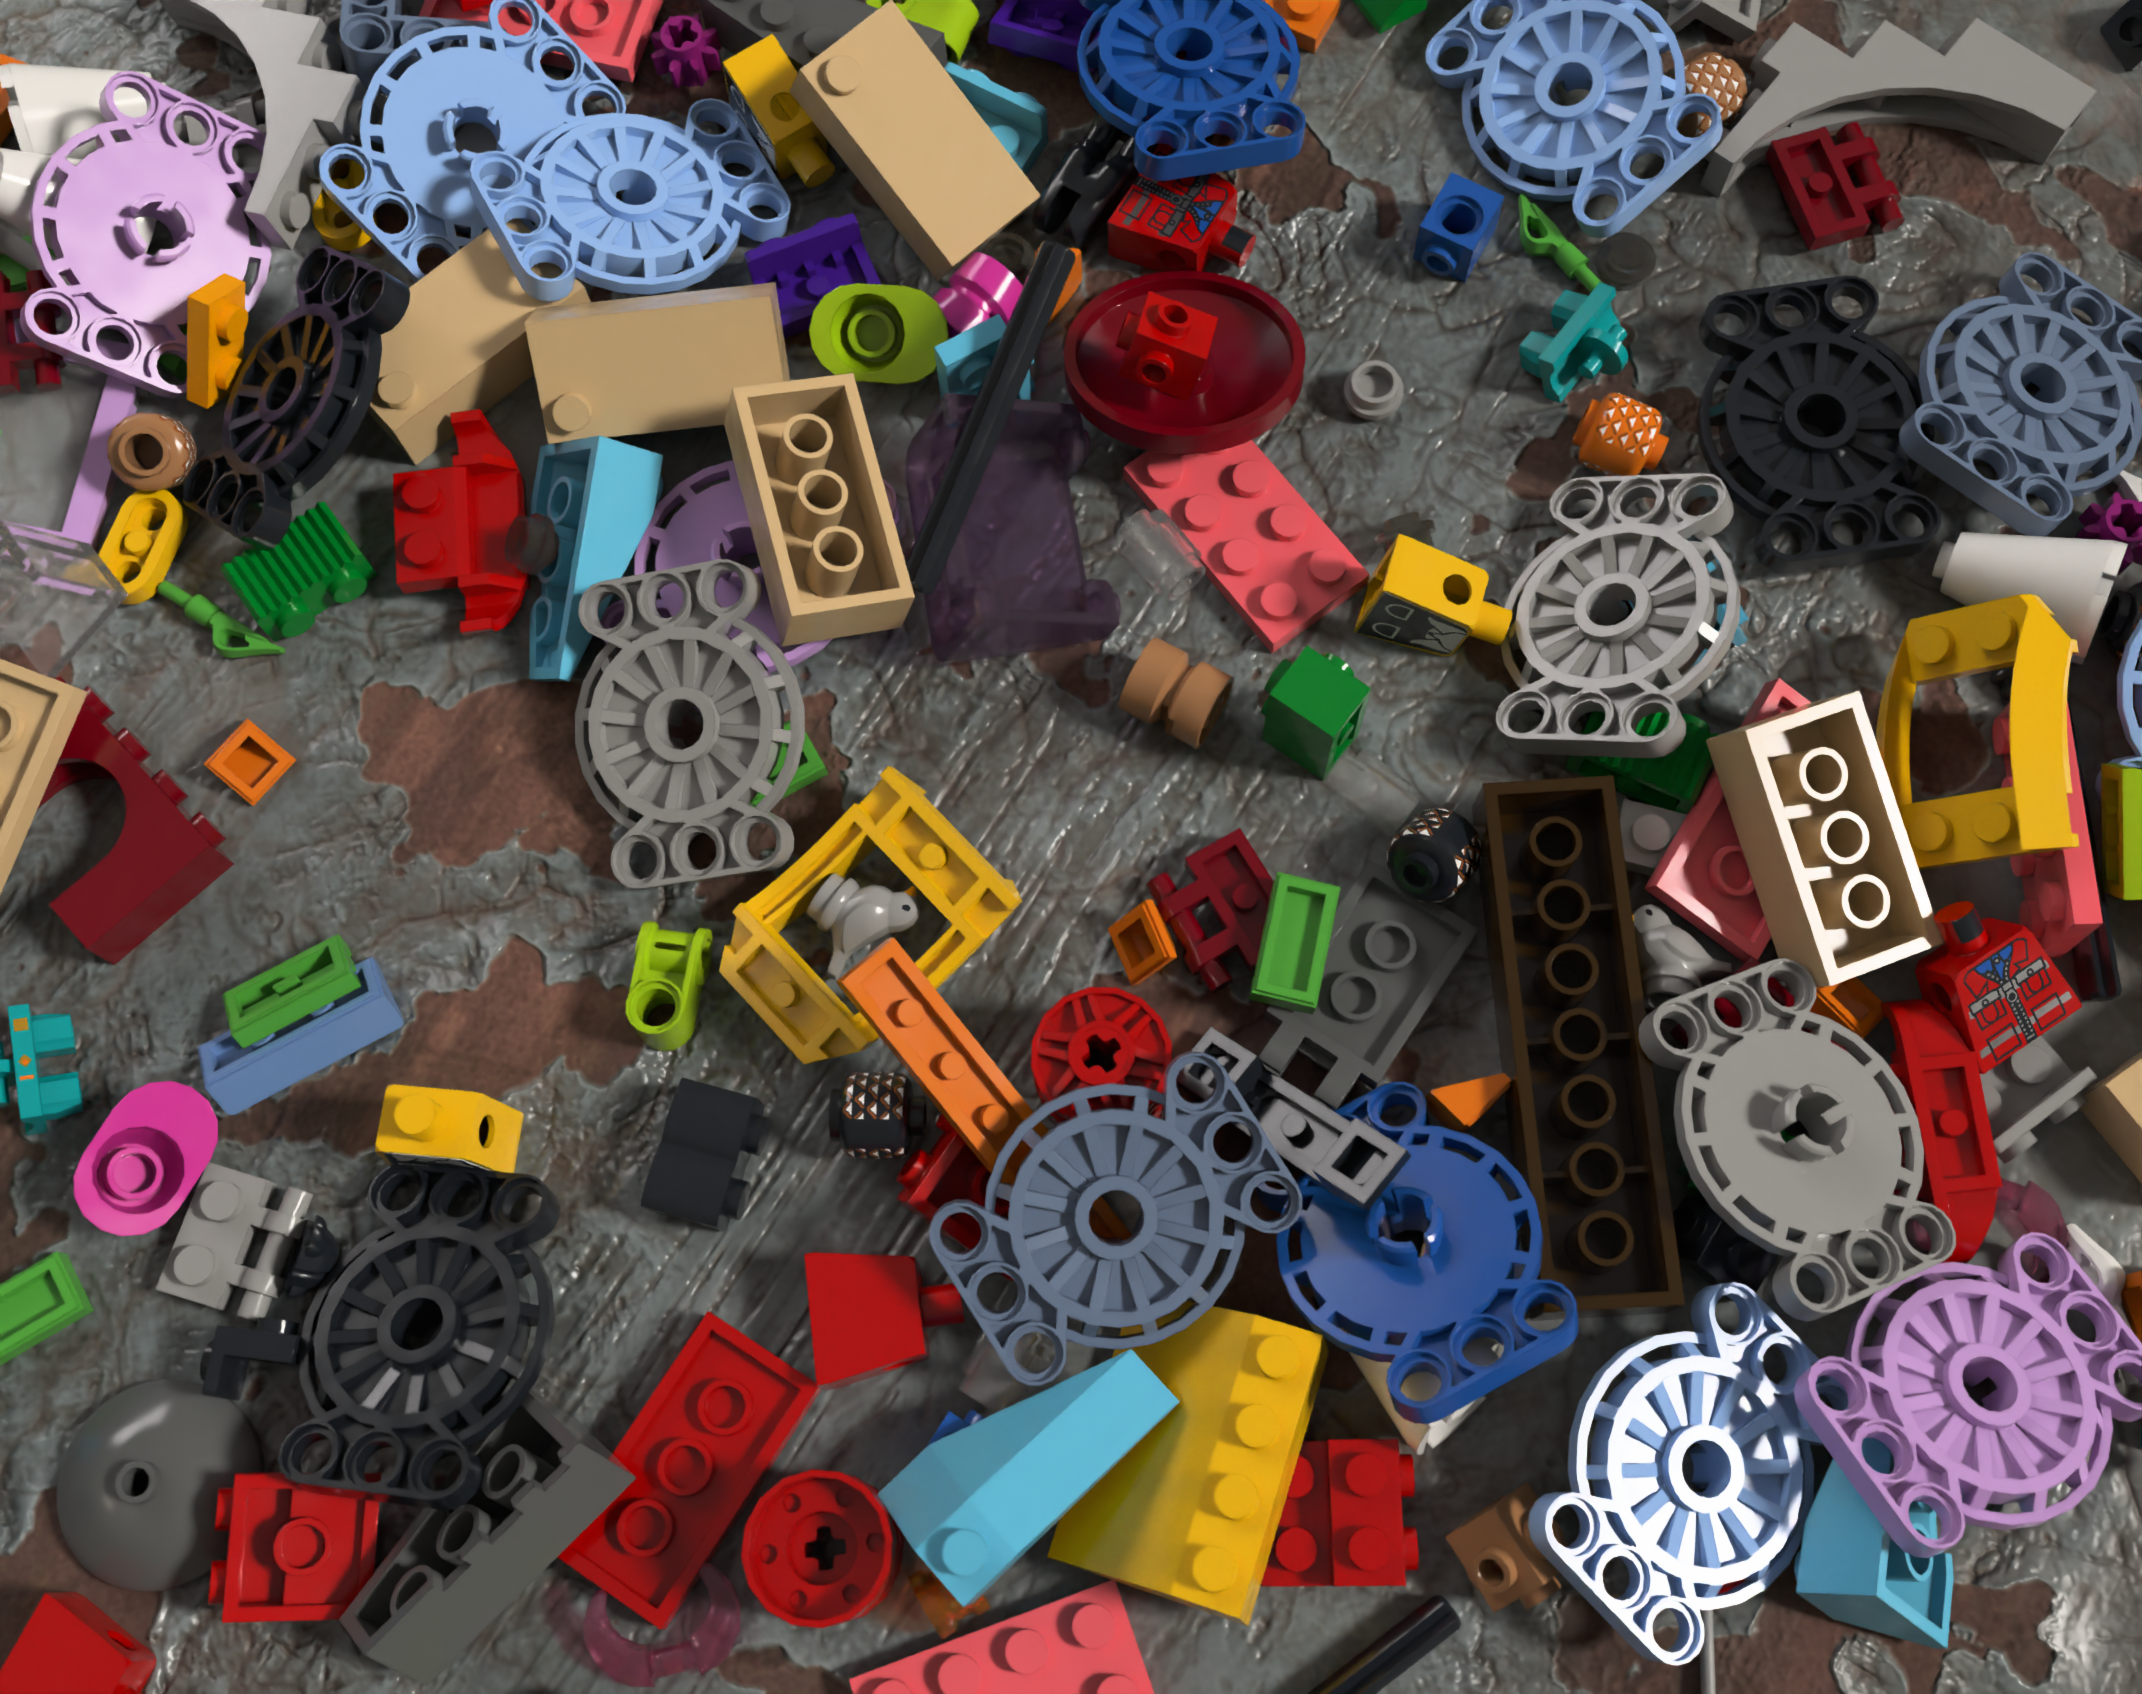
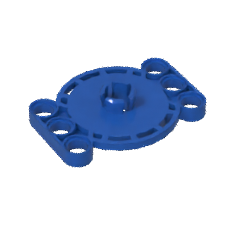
M1079 0L1082 6L1094 12L1081 32L1077 50V69L1080 86L1090 105L1107 122L1128 135L1135 137L1134 166L1140 174L1152 180L1168 181L1283 162L1294 158L1300 153L1303 146L1306 120L1302 110L1290 102L1296 92L1300 66L1297 41L1285 19L1263 0ZM1097 32H1100L1099 37L1092 42ZM1186 51L1185 60L1176 58V52ZM1088 68H1098L1100 81L1097 85L1094 83ZM1278 74L1289 75L1282 91H1280L1276 84ZM1269 125H1281L1290 129L1292 133L1285 137H1274L1265 133L1263 128ZM1213 134H1223L1232 138L1234 143L1225 147H1217L1206 142L1205 138ZM1153 144H1167L1172 146L1176 152L1169 156H1156L1148 152L1146 148Z
M1390 1082L1381 1085L1334 1111L1350 1122L1354 1118L1359 1119L1405 1148L1411 1157L1369 1210L1355 1206L1300 1176L1297 1185L1302 1195L1301 1213L1298 1220L1289 1229L1277 1234L1276 1244L1280 1274L1294 1307L1315 1332L1323 1335L1324 1338L1344 1351L1373 1361L1391 1363L1387 1370L1386 1383L1394 1409L1403 1419L1415 1424H1430L1439 1421L1564 1351L1574 1342L1579 1332L1577 1303L1572 1292L1563 1284L1553 1280L1537 1279L1541 1266L1543 1235L1536 1200L1521 1173L1499 1151L1471 1135L1440 1126H1430L1427 1102L1422 1091L1415 1085L1406 1082ZM1394 1105H1407L1417 1111L1414 1119L1403 1126H1390L1380 1120L1383 1112ZM1445 1146L1468 1152L1480 1160L1475 1163L1459 1153L1446 1150ZM1497 1172L1514 1188L1519 1199L1508 1201L1501 1186L1494 1180ZM1265 1182L1260 1183L1255 1188L1260 1202L1266 1208L1281 1212V1215L1285 1212L1288 1205L1286 1189H1273ZM1528 1219L1531 1231L1529 1252L1519 1251L1517 1230ZM1292 1230H1295L1301 1235L1302 1259L1290 1262L1289 1247ZM1405 1230L1425 1232L1423 1236L1427 1253L1418 1258L1417 1250L1411 1241L1395 1242L1390 1239L1397 1233ZM1297 1284L1312 1289L1320 1306L1317 1311L1303 1297ZM1540 1303H1551L1559 1306L1566 1315L1562 1324L1549 1331L1532 1328L1524 1318L1529 1309ZM1339 1328L1344 1329L1345 1331H1347V1332L1350 1333V1334L1345 1333L1344 1331H1342V1330L1339 1329ZM1480 1337H1489L1497 1340L1504 1348L1501 1357L1495 1363L1486 1366L1470 1363L1463 1356V1351L1468 1343ZM1416 1372H1429L1441 1380V1387L1432 1398L1424 1401H1414L1407 1398L1401 1392L1404 1380Z

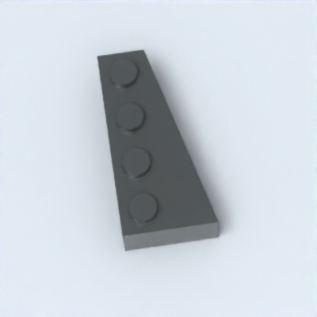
M698 0L706 30L716 28L722 47L736 55L773 34L797 73L802 67L878 10L876 7L857 0ZM908 20L944 68L948 63L944 33Z
M532 1390L529 1391L512 1415L488 1436L472 1444L469 1448L479 1458L482 1466V1480L476 1494L466 1504L456 1509L438 1510L423 1508L339 1619L365 1656L425 1686H428L637 1478L575 1417ZM461 1460L437 1491H443L457 1481L461 1473Z

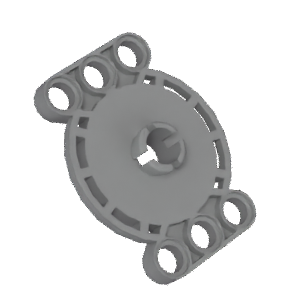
M1659 474L1571 479L1563 483L1550 499V512L1564 536L1551 543L1529 563L1512 587L1504 607L1512 610V619L1507 634L1500 646L1504 664L1519 690L1508 695L1500 703L1496 712V724L1508 745L1515 751L1525 754L1629 758L1663 757L1673 752L1682 743L1686 734V723L1676 702L1688 696L1713 673L1729 650L1739 624L1741 593L1731 561L1720 545L1711 537L1722 531L1730 523L1734 514V505L1724 482L1714 474ZM1709 495L1718 498L1716 506L1704 515L1692 516L1685 513L1688 505L1701 496ZM1649 497L1656 500L1654 507L1643 516L1627 517L1625 515L1627 507L1639 498ZM1591 499L1596 501L1594 508L1582 518L1570 519L1566 517L1568 509L1579 500ZM1713 559L1716 560L1723 570L1726 582L1711 577L1707 564ZM1622 600L1631 601L1634 607L1628 617V607ZM1726 603V613L1718 632L1714 629L1717 622L1718 605ZM1623 618H1626L1625 620L1621 621L1620 623H1618V624H1616V625H1613L1615 622H1617V621H1619V620H1621V619H1623ZM1516 649H1521L1527 658L1522 674L1517 668L1514 653ZM1704 649H1708L1701 661L1682 677L1681 675L1695 664ZM1529 710L1544 712L1541 723L1535 729L1526 733L1513 731V724L1522 713ZM1592 711L1606 714L1603 725L1597 731L1586 735L1574 732V725L1582 715ZM1658 712L1669 715L1667 727L1662 732L1648 737L1640 736L1636 733L1639 722L1645 716Z
M717 559L601 581L591 585L583 593L579 602L578 615L582 626L588 633L608 643L596 656L581 686L575 711V746L583 776L597 801L618 823L630 829L616 842L611 853V867L614 876L621 884L629 888L655 889L771 871L782 867L790 859L794 850V835L791 827L783 818L770 811L783 798L798 769L805 741V707L797 677L783 652L761 629L744 620L756 609L760 600L761 585L757 575L750 568L729 559ZM735 572L741 578L743 584L742 595L734 605L721 607L714 595L715 585L722 575ZM676 583L683 593V605L675 616L663 618L657 610L656 597L665 585ZM617 594L623 600L625 606L624 616L617 626L606 629L599 621L598 608L607 596ZM735 628L743 631L733 639L728 636ZM757 644L770 656L779 674L771 676L765 664L752 652ZM786 690L790 705V730H784V710L779 692ZM696 705L703 717V731L699 740L691 747H688L683 739L670 736L669 727H681L685 714ZM782 743H787L789 745L784 765L775 782H772L769 777L778 762ZM607 787L619 798V804L610 795ZM758 792L765 795L758 805L750 802ZM640 813L643 817L638 821L635 818ZM764 823L775 832L777 838L776 848L767 859L759 860L749 851L747 845L748 836L756 825ZM705 833L714 840L717 849L713 863L708 868L701 870L690 861L688 851L692 839L698 834ZM643 842L651 845L657 855V866L654 872L644 879L636 876L630 865V856L633 849Z
M1780 958L1667 1000L1643 1019L1639 1026L1638 1039L1642 1050L1650 1060L1659 1066L1681 1071L1677 1080L1673 1113L1678 1147L1691 1179L1710 1207L1738 1234L1768 1252L1783 1256L1773 1276V1292L1776 1301L1784 1312L1795 1319L1807 1322L1820 1319L1945 1261L1952 1255L1956 1246V1233L1951 1220L1942 1210L1933 1204L1916 1200L1922 1185L1924 1148L1918 1118L1904 1086L1884 1058L1860 1036L1828 1017L1810 1012L1816 1000V985L1813 977L1798 962ZM1768 978H1778L1787 983L1794 995L1792 1007L1782 1006L1771 997L1767 988ZM1716 998L1728 999L1736 1005L1742 1017L1740 1028L1729 1027L1721 1022L1714 1009ZM1668 1018L1681 1024L1688 1036V1047L1686 1049L1674 1048L1664 1040L1660 1031L1661 1019ZM1802 1027H1803V1028H1807V1029H1810V1030H1812V1031H1811V1033H1807V1032L1801 1031V1028H1802ZM1832 1040V1041L1836 1042L1837 1044H1839V1045H1841L1842 1047L1846 1048L1849 1052H1847L1846 1050L1842 1049L1841 1047L1835 1045L1834 1043H1832V1042H1830V1041ZM1799 1120L1808 1130L1811 1139L1802 1134L1785 1143L1780 1131ZM1900 1131L1902 1134L1903 1145L1905 1150V1168L1901 1167L1902 1144L1899 1134ZM1894 1189H1901L1899 1196L1893 1195ZM1908 1219L1918 1222L1929 1233L1931 1249L1928 1255L1918 1252L1908 1242L1905 1235V1224ZM1854 1243L1864 1245L1875 1255L1878 1262V1274L1875 1279L1865 1277L1855 1268L1851 1258V1249ZM1799 1268L1811 1270L1822 1281L1824 1298L1821 1304L1810 1302L1800 1293L1796 1283V1274Z

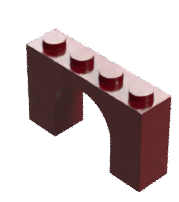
M60 675L57 678H55L58 681L69 684ZM88 685L83 689L88 693L39 807L59 791L72 784L90 779H108L117 781L122 788L126 803L125 822L118 841L107 856L48 905L87 950L115 965L226 872L234 863L219 847L227 839L225 835L201 811L193 817L181 805L189 797L186 791L164 769L159 770L156 774L150 770L143 761L152 755L151 752L128 728L124 727L117 732L111 726L107 719L115 714V712Z

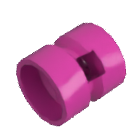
M972 252L949 279L950 288H941L933 296V299L938 303L947 319L949 339L997 314L1001 316L1007 326L1023 286L1015 275L1002 263L984 253Z

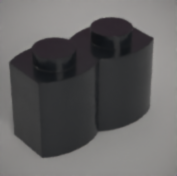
M682 1077L667 1115L662 1141L656 1151L647 1176L640 1206L651 1212L726 1232L731 1219H741L748 1203L751 1183L750 1181L743 1180L751 1154L760 1156L768 1139L771 1119L763 1116L765 1105L756 1097Z

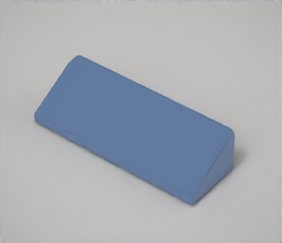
M374 957L367 958L355 965L357 971L354 973L360 980V988L243 1049L233 1038L229 1030L197 1048L205 1089L227 1114H238L396 1031L404 1025L399 1007Z

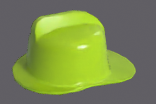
M856 283L839 286L821 299L813 311L809 328L812 349L820 363L834 375L853 373L855 381L892 384L919 382L937 368L934 347L949 340L947 319L938 303L922 290L900 285Z

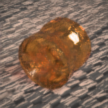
M920 1569L908 1577L923 1610L943 1639L955 1633L959 1621L972 1613L981 1616L993 1608L986 1592L973 1604L963 1607L932 1571Z

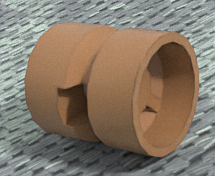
M1154 637L1142 651L1127 678L1119 700V709L1148 724H1153L1160 719L1165 722V733L1198 749L1205 742L1217 723L1231 694L1235 677L1204 661L1191 666L1189 665L1187 652Z

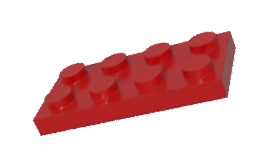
M708 1311L612 1453L637 1478L557 1558L658 1629H666L822 1388L818 1387L815 1381Z

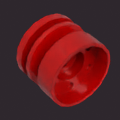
M1088 987L1064 996L1043 1015L1032 1039L1031 1070L1041 1105L1074 1089L1106 1083L1144 1086L1163 1093L1164 1073L1168 1064L1172 1061V1042L1162 1018L1143 998L1117 987ZM1099 1049L1104 1056L1115 1052L1113 1055L1114 1069L1105 1072L1100 1065L1089 1068L1091 1065L1090 1052ZM1109 1094L1087 1098L1090 1110L1108 1107L1131 1109L1134 1096ZM1149 1100L1147 1113L1160 1117L1163 1105ZM1073 1103L1050 1113L1047 1117L1056 1125L1075 1116L1076 1111Z
M811 1469L783 1478L759 1498L745 1524L741 1559L748 1586L766 1611L794 1626L826 1628L864 1617L888 1597L902 1570L905 1540L903 1533L878 1497L879 1489L855 1476L842 1472ZM831 1528L833 1538L845 1540L846 1544L845 1554H839L834 1557L833 1569L828 1570L827 1560L815 1557L813 1552L815 1543L825 1541L826 1529Z

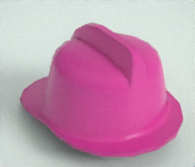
M174 1081L150 1082L130 1091L112 1109L82 1154L74 1173V1199L83 1217L99 1230L121 1237L144 1235L164 1225L181 1207L208 1165L217 1145L218 1120L209 1101L193 1087Z

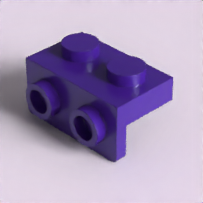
M1006 0L990 21L988 43L1006 48L1009 53L1015 56L1043 58L1059 63L1066 70L1078 72L1077 50L1081 32L1094 12L1082 6L1079 0ZM1097 32L1092 42L1099 37L1100 32ZM1088 68L1089 72H1093V73H1095L1096 70L1098 69V68Z
M853 213L839 218L823 219L809 229L784 238L766 240L757 248L749 250L744 254L753 285L776 283L784 338L808 330L814 309L824 295L837 287L856 283L881 284L862 242L860 227Z

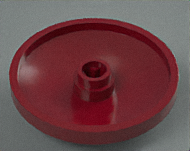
M1202 271L1153 273L1136 277L1111 287L1090 301L1080 311L1071 324L1065 339V382L1068 393L1079 412L1091 424L1110 437L1134 447L1170 454L1215 452L1238 446L1259 437L1273 428L1288 414L1298 399L1304 381L1305 343L1301 329L1290 312L1278 300L1254 285L1233 277ZM1149 291L1171 300L1179 301L1189 307L1218 318L1206 363L1187 401L1118 375L1125 350L1115 347L1120 329L1128 311L1139 315Z

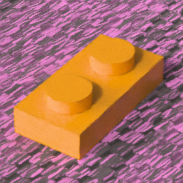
M225 273L187 296V400L206 409L231 393L233 385L245 364L244 332L248 324V312L245 309L246 282Z

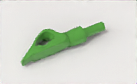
M1521 193L1518 196L1520 241L1525 253L1534 257H1550L1569 279L1577 278L1591 293L1601 281L1587 267L1590 260L1571 242H1568L1558 227L1534 203L1531 204L1524 193ZM1527 227L1530 230H1536L1540 238L1532 237Z
M163 581L159 585L158 593L185 609V617L213 631V646L218 654L228 658H248L285 653V648L270 643L267 638L226 614L223 609L203 595L191 596L168 581ZM231 638L245 640L249 645L240 648L227 647Z

